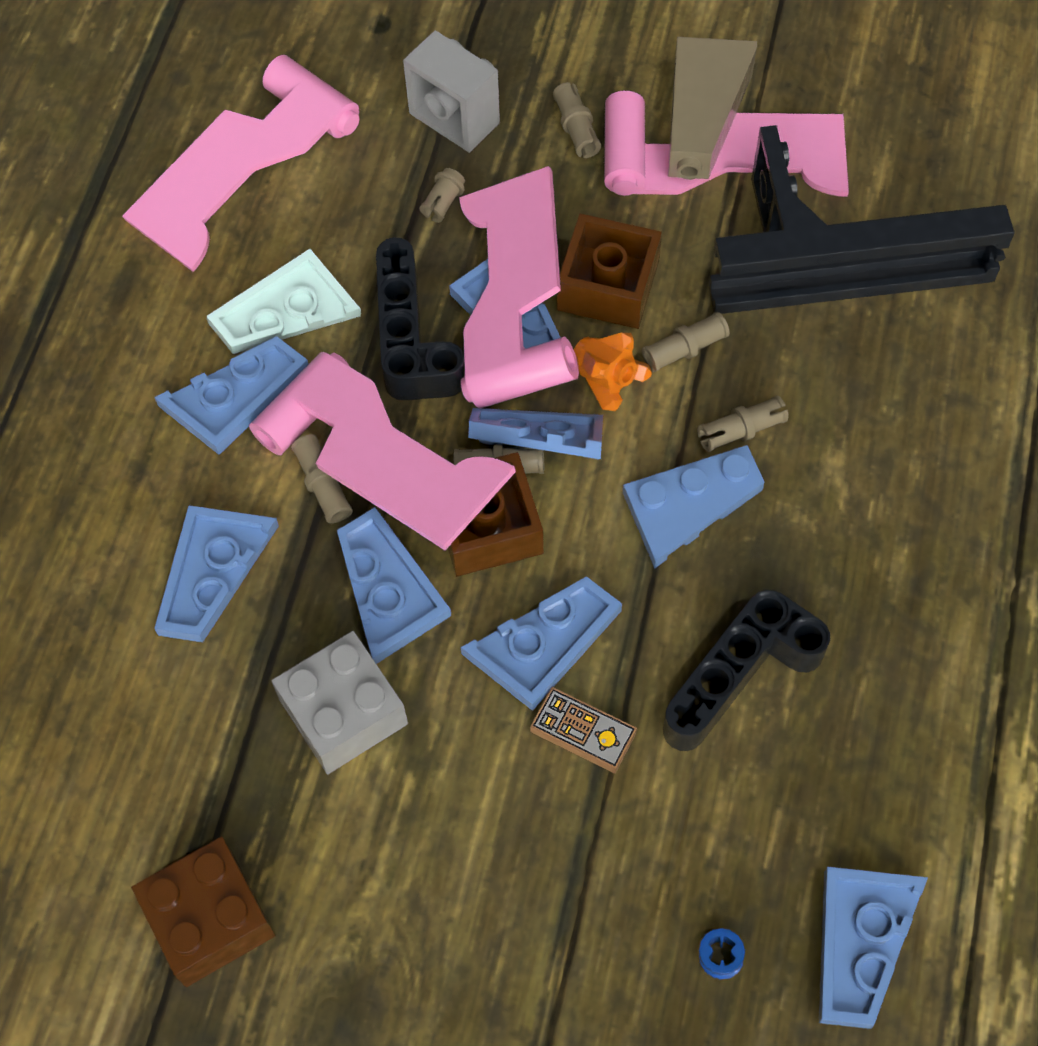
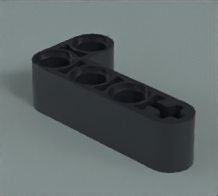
M393 237L386 239L378 246L376 251L381 364L386 390L391 397L397 400L455 396L462 391L461 379L465 377L463 352L458 345L452 342L421 343L417 272L413 247L407 240ZM394 267H400L401 273H393ZM401 334L406 335L405 337H401V338L395 337V336L401 335ZM445 367L452 368V370L446 372L439 371L441 368ZM399 371H409V373L403 375L396 374Z
M763 590L755 594L670 701L663 724V735L666 742L672 748L679 751L696 749L708 736L769 655H772L797 672L807 673L814 671L821 665L830 643V632L827 625L782 593L775 590ZM769 613L778 622L773 624L764 623L757 617V614ZM807 639L815 644L817 649L812 651L804 650L795 641ZM743 647L751 653V657L745 659L735 657L729 649ZM708 681H715L720 683L725 691L720 694H711L702 687V684ZM694 706L697 709L694 725L688 723L684 728L678 726V722L684 723L689 718Z

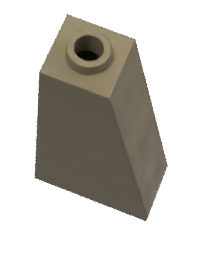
M677 37L668 177L688 180L709 179L752 78L757 41Z

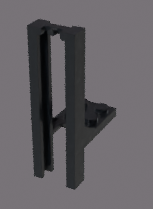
M777 125L760 127L751 177L763 233L715 239L714 254L715 258L718 257L720 274L710 275L709 292L714 313L725 314L990 283L996 280L1000 270L999 261L1006 258L1004 251L1001 249L1009 248L1015 232L1006 205L827 225L797 197L796 178L794 175H789L787 170L789 165L788 145L786 141H780Z

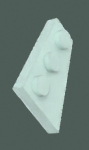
M309 249L207 315L208 324L232 354L252 349L276 336L283 340L360 317L361 308L313 251Z

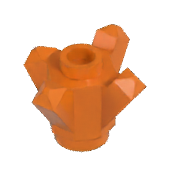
M621 332L605 338L585 337L574 348L580 375L586 378L602 410L616 411L623 401L619 394L620 390L628 386L634 379L644 382L652 375L649 364L634 360L632 354L634 339L631 333Z

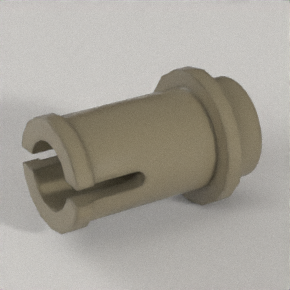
M445 168L443 172L436 174L434 177L436 184L419 207L421 213L426 218H429L431 213L435 212L432 218L434 222H442L455 197L461 196L465 190L464 177L451 168Z

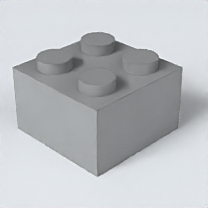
M436 30L403 60L409 114L470 153L500 123L498 70L488 60L478 58L464 49L458 41L448 39Z
M354 631L271 680L279 701L327 775L408 725L403 703Z

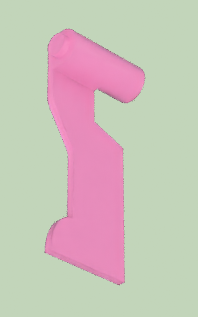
M287 55L276 57L265 70L263 76L264 88L282 101L264 120L224 110L122 216L125 221L192 272L200 265L208 250L210 236L205 223L252 173L306 153L325 132L335 138H342L353 133L359 124V106Z
M618 91L611 94L605 101L604 183L610 191L622 196L631 194L678 195L724 173H752L760 127L777 125L780 141H786L789 149L788 173H801L803 180L817 191L834 196L848 197L843 114L736 113L709 179L688 180L668 177L670 144H645V101L643 97L632 91Z
M548 166L459 197L461 209L469 222L478 228H487L489 282L464 327L465 377L461 379V388L465 399L469 403L473 402L477 408H484L578 379L577 358L571 343L566 337L527 349L523 346L522 315L561 291L553 174L551 168Z
M320 352L249 424V428L257 440L277 455H282L317 418L333 427L316 462L318 469L443 550H446L516 472L514 466L490 457L467 458L455 466L395 429L390 423L375 383L351 368L336 353L329 355L325 352Z

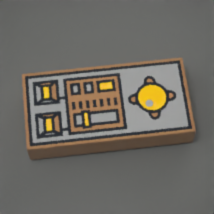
M552 687L530 726V732L616 774L636 735L637 728Z

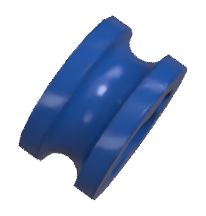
M721 928L712 930L704 936L700 944L699 959L702 968L707 974L721 980L729 979L738 974L743 966L745 949L742 940L737 934L731 930ZM715 942H719L721 948L723 947V942L731 945L733 948L730 957L733 962L726 966L723 960H721L720 966L714 964L711 961L713 956L711 945Z

